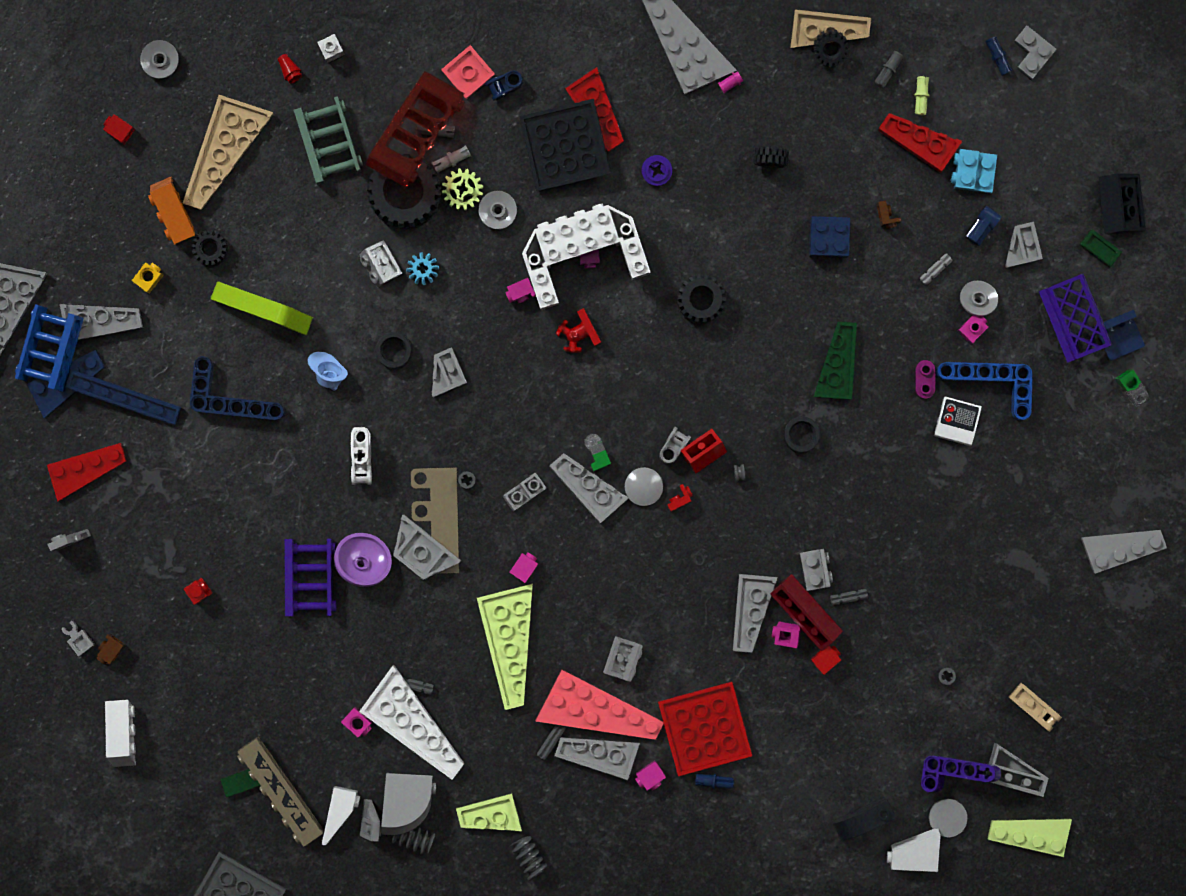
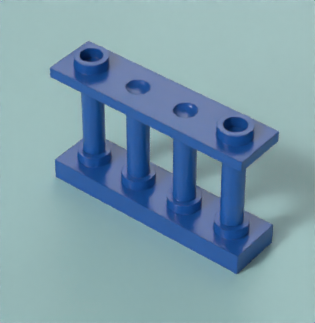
M35 304L31 312V321L19 364L15 369V379L27 382L28 376L48 381V388L64 391L84 318L68 313L66 319L46 313V307ZM47 321L64 326L62 336L58 337L41 332L43 322ZM38 340L58 344L57 355L37 351ZM33 358L54 363L52 373L48 374L31 369Z

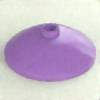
M355 533L345 537L338 544L334 554L335 567L340 576L347 582L360 587L374 586L383 581L388 575L392 564L391 554L385 543L376 536L367 533Z

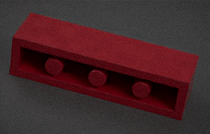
M792 574L770 593L821 651L833 643L843 632Z

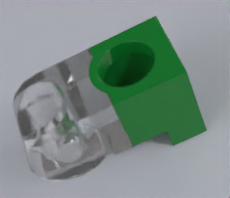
M1128 369L1115 378L1134 406L1139 407L1150 399L1149 394L1145 390L1146 388L1134 370Z
M596 434L588 435L585 439V446L591 451L595 460L591 464L593 472L611 465L601 438Z

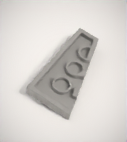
M564 453L549 466L599 524L628 499L627 496L617 491L595 474L589 472Z
M1161 530L1081 537L1094 574L1167 548Z
M561 737L555 756L628 780L640 743Z

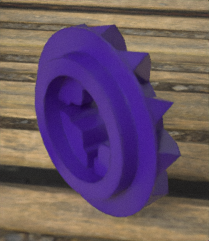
M660 155L647 158L642 165L643 178L651 185L659 186L665 184L672 175L671 163L667 158ZM661 163L660 171L664 175L657 174L653 178L654 171L652 170V168H656Z

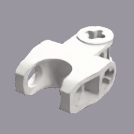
M354 427L351 432L352 485L358 483L372 484L371 434L365 427ZM359 432L365 433V440L362 442H358L356 439ZM363 453L364 457L359 459L358 454ZM356 474H367V476L356 477Z

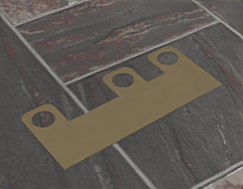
M457 468L413 469L411 471V486L415 489L430 488L431 501L413 502L412 519L414 521H431V536L459 558ZM419 472L424 473L427 477L426 482L422 485L417 484L414 480L415 475ZM424 505L427 508V515L425 517H418L415 514L417 506ZM459 563L437 574L459 573Z

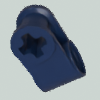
M510 71L487 81L485 84L489 86L493 95L492 99L495 101L520 89L523 85V78L519 72ZM512 76L519 77V82L516 85L509 83V79Z

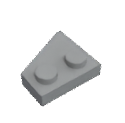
M1034 222L1015 226L1005 267L1008 268L1042 260Z
M452 347L434 355L433 397L467 383Z
M364 799L360 836L370 841H378L382 834L380 820L372 800Z

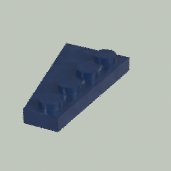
M97 350L72 361L67 380L71 369L93 377L103 370L105 366ZM36 379L27 384L43 418L48 417L51 412L62 405L76 391L65 387L64 391L48 388L49 382L41 379Z

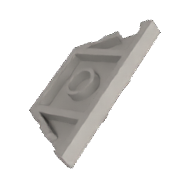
M402 515L393 556L419 577L426 579L462 561L406 515Z

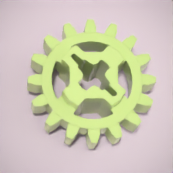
M459 168L457 174L451 171L452 177L446 176L445 178L448 182L442 183V186L446 188V190L442 191V194H447L444 200L451 201L450 207L456 204L457 210L461 206H463L464 210H467L468 205L474 208L473 202L479 203L480 200L477 197L483 196V193L479 191V189L483 188V185H478L481 181L480 177L475 179L476 173L473 172L470 175L469 169L462 173ZM461 177L459 182L452 183L455 179ZM469 179L473 181L475 188L469 186ZM465 182V188L467 189V191H464L463 194L460 195L458 187L461 188ZM450 190L457 194L456 200L451 196ZM473 196L470 200L464 202L466 197Z

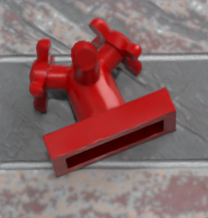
M584 308L577 311L582 321L579 325L570 329L566 326L568 321L564 320L558 326L556 335L559 337L563 333L569 341V347H564L565 352H581L582 348L577 347V342L586 337H590L594 346L601 344Z

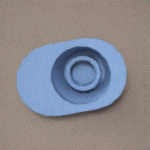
M314 352L308 358V365L316 373L319 385L335 391L341 381L348 375L347 370L328 353Z

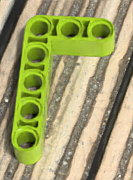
M218 281L211 296L213 301L277 323L304 335H307L313 317L291 307Z

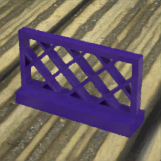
M1084 274L1039 291L1067 363L1112 345ZM1079 279L1082 284L1081 292L1071 289L1074 281ZM1060 287L1067 290L1064 299L1057 297L1055 289ZM1070 292L1079 296L1076 305L1067 301ZM1082 298L1088 300L1090 304L1088 310L1079 307ZM1065 304L1074 308L1071 317L1064 314ZM1077 310L1086 314L1083 323L1074 319ZM1089 315L1097 321L1095 328L1086 325ZM1072 322L1081 326L1078 335L1072 333L1070 329ZM1084 328L1093 331L1090 341L1081 337ZM1096 333L1103 336L1105 344L1098 345L1093 342ZM1079 340L1088 344L1086 351L1080 353L1078 349Z

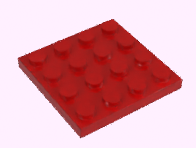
M732 681L658 701L678 776L752 757Z

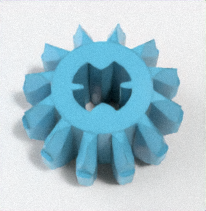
M422 252L419 254L420 259L413 255L412 257L415 262L408 261V264L413 266V268L406 269L407 272H414L409 278L413 279L416 277L415 284H418L420 279H422V284L426 285L427 278L432 283L433 279L430 276H438L433 270H438L439 266H432L437 260L434 258L429 261L431 258L429 253L425 259ZM421 264H424L425 267H428V270H425L426 273L422 274L421 271L418 270V267H420Z

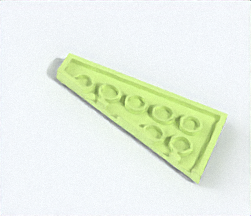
M533 584L477 598L505 710L524 705Z

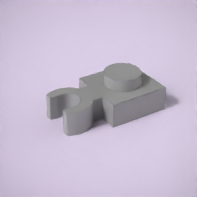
M71 621L72 630L68 631L63 627L62 631L64 634L70 635L71 638L67 642L79 657L95 644L84 629L78 632L77 624Z

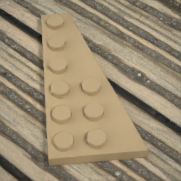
M222 95L218 96L183 204L200 210L204 208L273 116V112Z

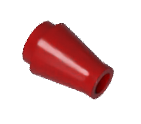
M283 54L277 59L285 81L291 84L302 77L301 69L289 58L288 54Z

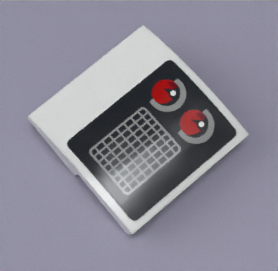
M944 397L934 436L971 446L982 406Z

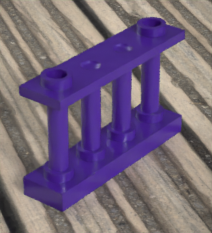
M285 539V616H295V612H298V610H327V616H332L333 612H336V600H333V554H335L336 542H332V539H327V544L297 545V543H294V539ZM298 552H327V564H298L294 562V554ZM327 571V583H298V581H294V574L298 572ZM298 591H327V602L295 601V593H298Z

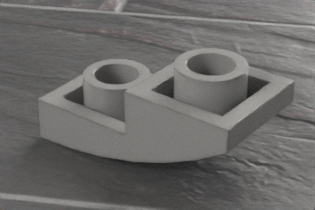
M534 473L504 494L503 498L514 512L545 490L546 487L538 475Z

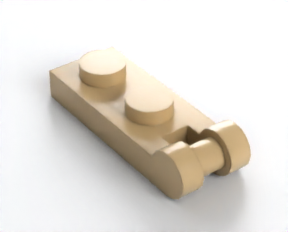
M1022 683L1009 696L1013 702L1048 732L1053 729L1052 726L1055 722H1059L1062 718ZM1048 713L1050 718L1045 721L1043 717Z

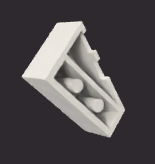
M129 700L105 701L106 758L113 767L136 765L135 725L132 718L135 717V708Z

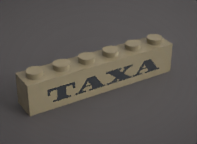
M259 736L238 750L239 755L237 756L239 761L243 765L246 764L250 769L249 775L254 781L257 780L261 785L259 788L263 795L271 799V806L276 813L280 812L284 825L292 829L295 841L298 844L301 843L304 847L322 835L324 829Z

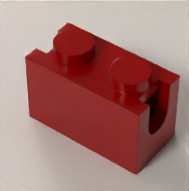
M710 429L681 449L685 461L691 465L695 474L727 453L723 442L713 429Z

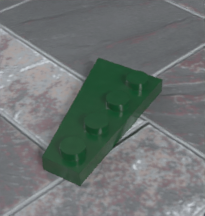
M837 322L813 397L852 400L857 323Z

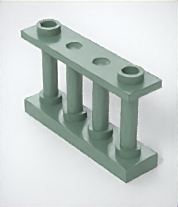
M338 96L334 97L336 105L309 113L307 111L303 112L302 108L294 110L317 185L325 183L324 178L327 175L351 167H355L358 173L362 172L360 167L363 166L361 156L356 155L343 113L347 110L344 101H340ZM339 112L342 123L316 131L308 129L307 123H310V120ZM344 130L347 141L322 149L314 148L313 141H316V138ZM350 148L353 159L325 168L324 166L320 167L318 160L322 156Z

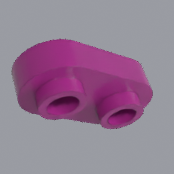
M928 360L919 362L915 368V392L923 399L930 398L935 392V366ZM924 366H927L929 368L928 373H924L922 371V368ZM924 385L929 387L928 392H923L922 387Z

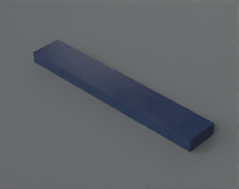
M73 369L70 371L65 386L67 389L172 425H176L181 406Z

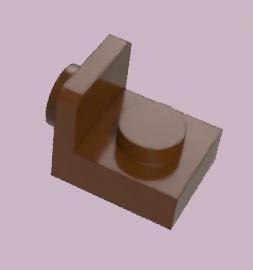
M886 201L878 202L876 205L880 226H886V229L897 227V223L901 222V217L889 219V216H892L890 205H887Z

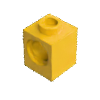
M145 262L131 281L150 294L163 277L160 273L161 268L153 262L151 265ZM151 271L153 279L147 282L144 279V275L146 272Z

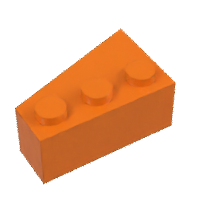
M172 177L150 185V195H148L152 206L156 205L159 211L156 215L160 223L164 222L167 228L164 231L168 240H172L176 244L195 236V230L180 200L181 197L172 183L174 181Z

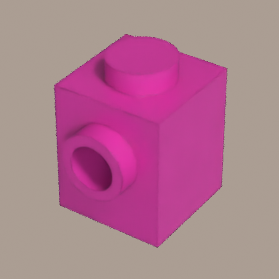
M654 760L636 772L637 778L635 780L641 789L645 787L646 790L651 788L653 791L661 785L660 781L665 779L666 776Z

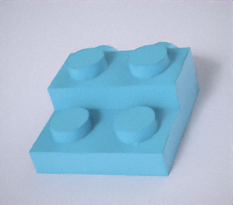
M960 149L954 155L956 172L952 173L951 178L954 189L992 193L997 155Z

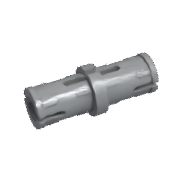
M465 145L452 153H446L447 156L432 162L436 172L439 173L450 166H456V163L471 157V154Z

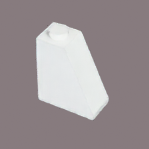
M932 829L892 844L891 851H887V863H890L891 870L938 872L939 829Z

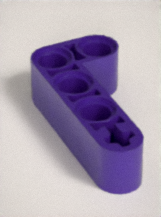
M929 756L924 761L921 786L926 792H939L944 786L945 775L982 782H996L1001 777V770L998 766L944 756ZM935 759L938 762V767L936 769H934L932 766V763ZM953 762L956 765L955 772H952L950 769ZM971 765L975 770L973 775L969 774V767ZM983 771H990L992 776L982 773ZM932 778L935 780L934 788H931L930 786V780Z

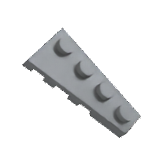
M60 304L62 318L66 319L68 313L84 318L78 340L143 328L141 313L138 308Z
M739 574L733 651H753L771 598L770 593L773 591L778 577Z

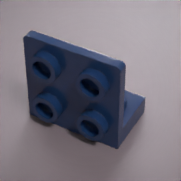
M1134 310L1103 322L1112 343L1111 346L1104 348L1110 361L1145 346L1134 321V318L1137 317ZM1098 334L1102 345L1105 344L1103 336Z

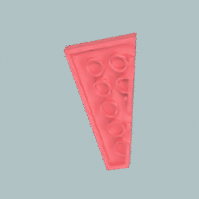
M561 670L535 720L536 722L655 740L664 724L663 721L564 670Z

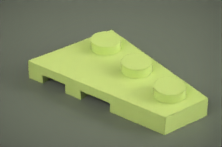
M512 793L456 808L461 828L522 831Z

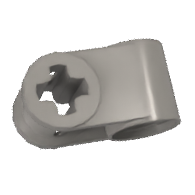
M677 427L673 429L659 454L660 460L665 464L673 463L680 454L681 449L687 445L691 436H686L679 432ZM671 450L674 456L673 459L666 460L663 457V452Z

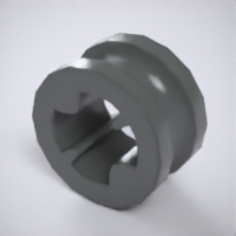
M741 464L740 467L734 465L736 482L739 480L746 481L744 464Z
M466 471L460 474L458 482L461 487L468 489L475 485L476 478L474 474ZM464 475L472 477L473 481H470L471 484L468 486L466 483H462Z
M943 668L940 670L938 678L942 684L950 685L955 681L956 674L951 668ZM944 671L952 673L951 681L947 682L946 679H942Z

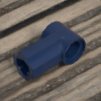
M986 205L977 217L974 226L967 233L966 238L980 246L1002 216Z

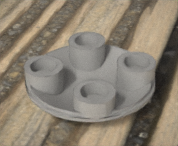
M650 468L635 469L628 475L625 481L626 495L637 505L647 506L655 503L663 491V482L660 475Z

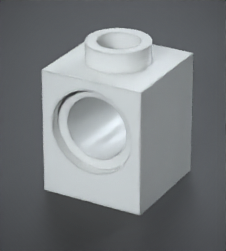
M335 34L317 42L327 63L345 55Z

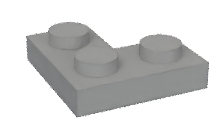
M1028 26L1014 40L1015 43L1028 52V55L1017 69L1032 80L1056 51V48Z

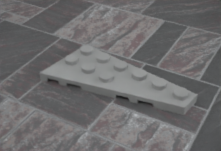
M642 0L684 95L737 71L672 0Z
M0 263V355L48 273Z

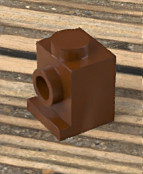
M107 634L105 638L108 641L104 640L98 648L100 652L96 658L105 665L107 663L113 664L126 646V644L112 634Z

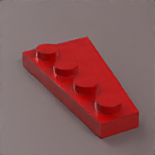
M890 113L878 129L886 137L940 173L962 143L959 139L955 140L947 137L946 134L934 132L927 127L918 126L909 120Z

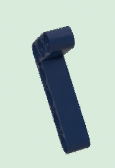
M204 356L195 360L190 396V406L194 411L275 421L281 420L285 416V408L278 403L211 396L214 364L211 359ZM203 360H206L209 364L205 371L199 368V364ZM201 379H204L207 384L203 390L197 387V383ZM199 398L204 400V406L201 409L195 406V402ZM218 400L223 402V408L220 411H216L214 408V404ZM237 402H240L243 407L239 413H235L233 410V406ZM256 404H259L262 408L261 413L258 415H254L252 412V408ZM275 406H278L281 410L280 415L277 417H273L271 414V410Z

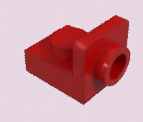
M683 484L679 486L684 495L683 497L677 495L669 499L670 503L667 506L670 512L691 502L690 497L693 495L688 486L684 487Z

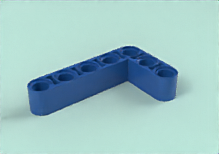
M945 362L936 368V375L941 380L1012 382L1011 413L1013 418L1020 421L1029 418L1031 415L1032 369L1028 365ZM943 366H947L950 369V375L947 377L941 374ZM961 367L969 369L967 377H963L960 374ZM981 367L988 369L989 373L986 378L979 374ZM1000 368L1007 370L1006 378L999 376L998 371ZM1020 368L1025 369L1027 372V376L1024 379L1018 376ZM1020 387L1026 390L1024 398L1019 397L1017 394V390ZM1019 406L1024 407L1026 410L1024 417H1020L1017 414Z

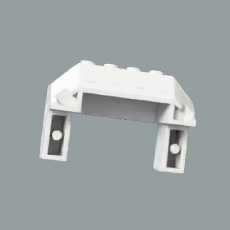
M602 203L593 206L591 211L585 212V210L575 212L573 217L567 218V216H562L555 219V223L549 224L544 222L537 225L538 228L534 229L522 255L541 310L559 304L548 269L551 268L550 265L612 244L621 246L632 280L650 274V269L631 216L609 205L604 206Z

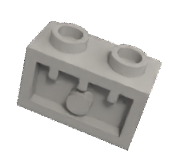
M384 240L364 249L359 254L362 265L367 268L371 281L377 287L402 274Z
M824 549L800 553L806 590L830 587L833 578L831 571L827 570V564L830 563L828 552L824 553Z

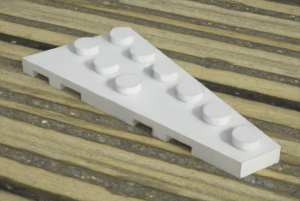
M393 665L359 712L453 780L464 765V762Z

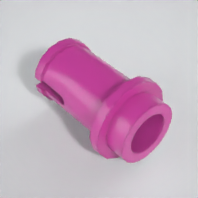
M738 71L736 73L732 72L733 75L718 83L723 93H726L738 84L739 86L741 85L743 79Z

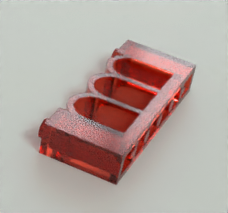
M424 71L369 154L366 165L406 188L410 182L414 183L419 174L416 171L422 165L426 150L431 149L435 145L438 132L448 125L450 115L453 117L456 111H461L465 103L462 101L465 93ZM420 98L440 109L445 116L433 118L414 108ZM408 118L429 130L432 136L420 138L401 126L405 119ZM395 138L415 149L419 156L416 158L404 157L388 148V145Z

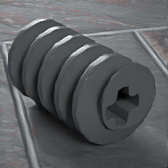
M419 827L416 831L413 829L403 834L394 835L392 843L394 844L399 840V846H402L406 842V849L413 845V851L416 852L421 848L420 854L423 855L426 851L429 853L435 833L428 837V831L426 830L421 834V828Z
M531 836L523 837L510 845L515 846L512 853H519L515 859L523 860L519 866L527 867L523 873H530L527 880L541 874L547 866L546 863L540 864L543 860L542 856L536 857L539 850H532L535 847V843H529L532 839Z

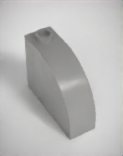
M386 773L381 825L383 835L403 834L413 830L422 823L430 810L432 794H436V783H433V776Z

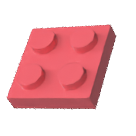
M471 45L441 69L465 99H468L495 76V73Z

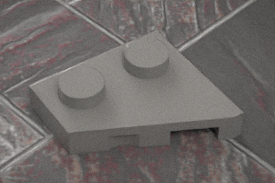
M88 529L67 536L61 534L51 538L52 542L47 545L50 551H58L90 537L91 534Z

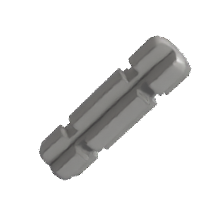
M944 254L940 261L938 260L927 270V273L920 277V281L924 285H928L932 278H935L945 266L952 262L951 257L948 254Z

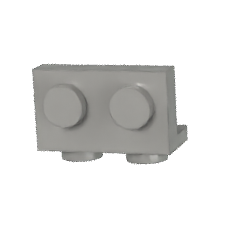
M615 636L603 673L631 682L635 676L636 665L642 655L643 646Z

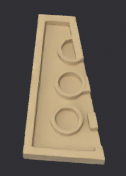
M795 10L790 48L814 45L818 34L821 36V32L824 31L826 33L828 29H831V31L835 29L838 33H843L847 40L869 37L871 18Z

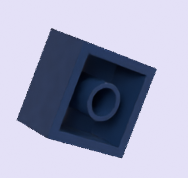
M812 216L810 218L809 257L848 258L850 217Z

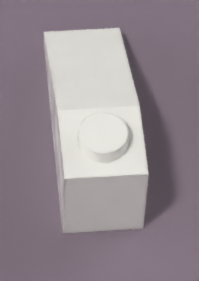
M338 786L334 787L322 845H326L352 813L354 807L358 808L360 796H357L358 791Z

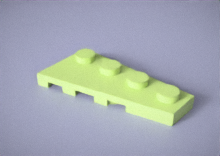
M1072 819L991 820L987 839L1064 857Z

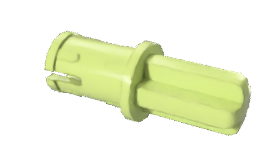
M917 77V90L914 94V97H916L915 114L926 115L927 98L930 96L928 94L929 77Z

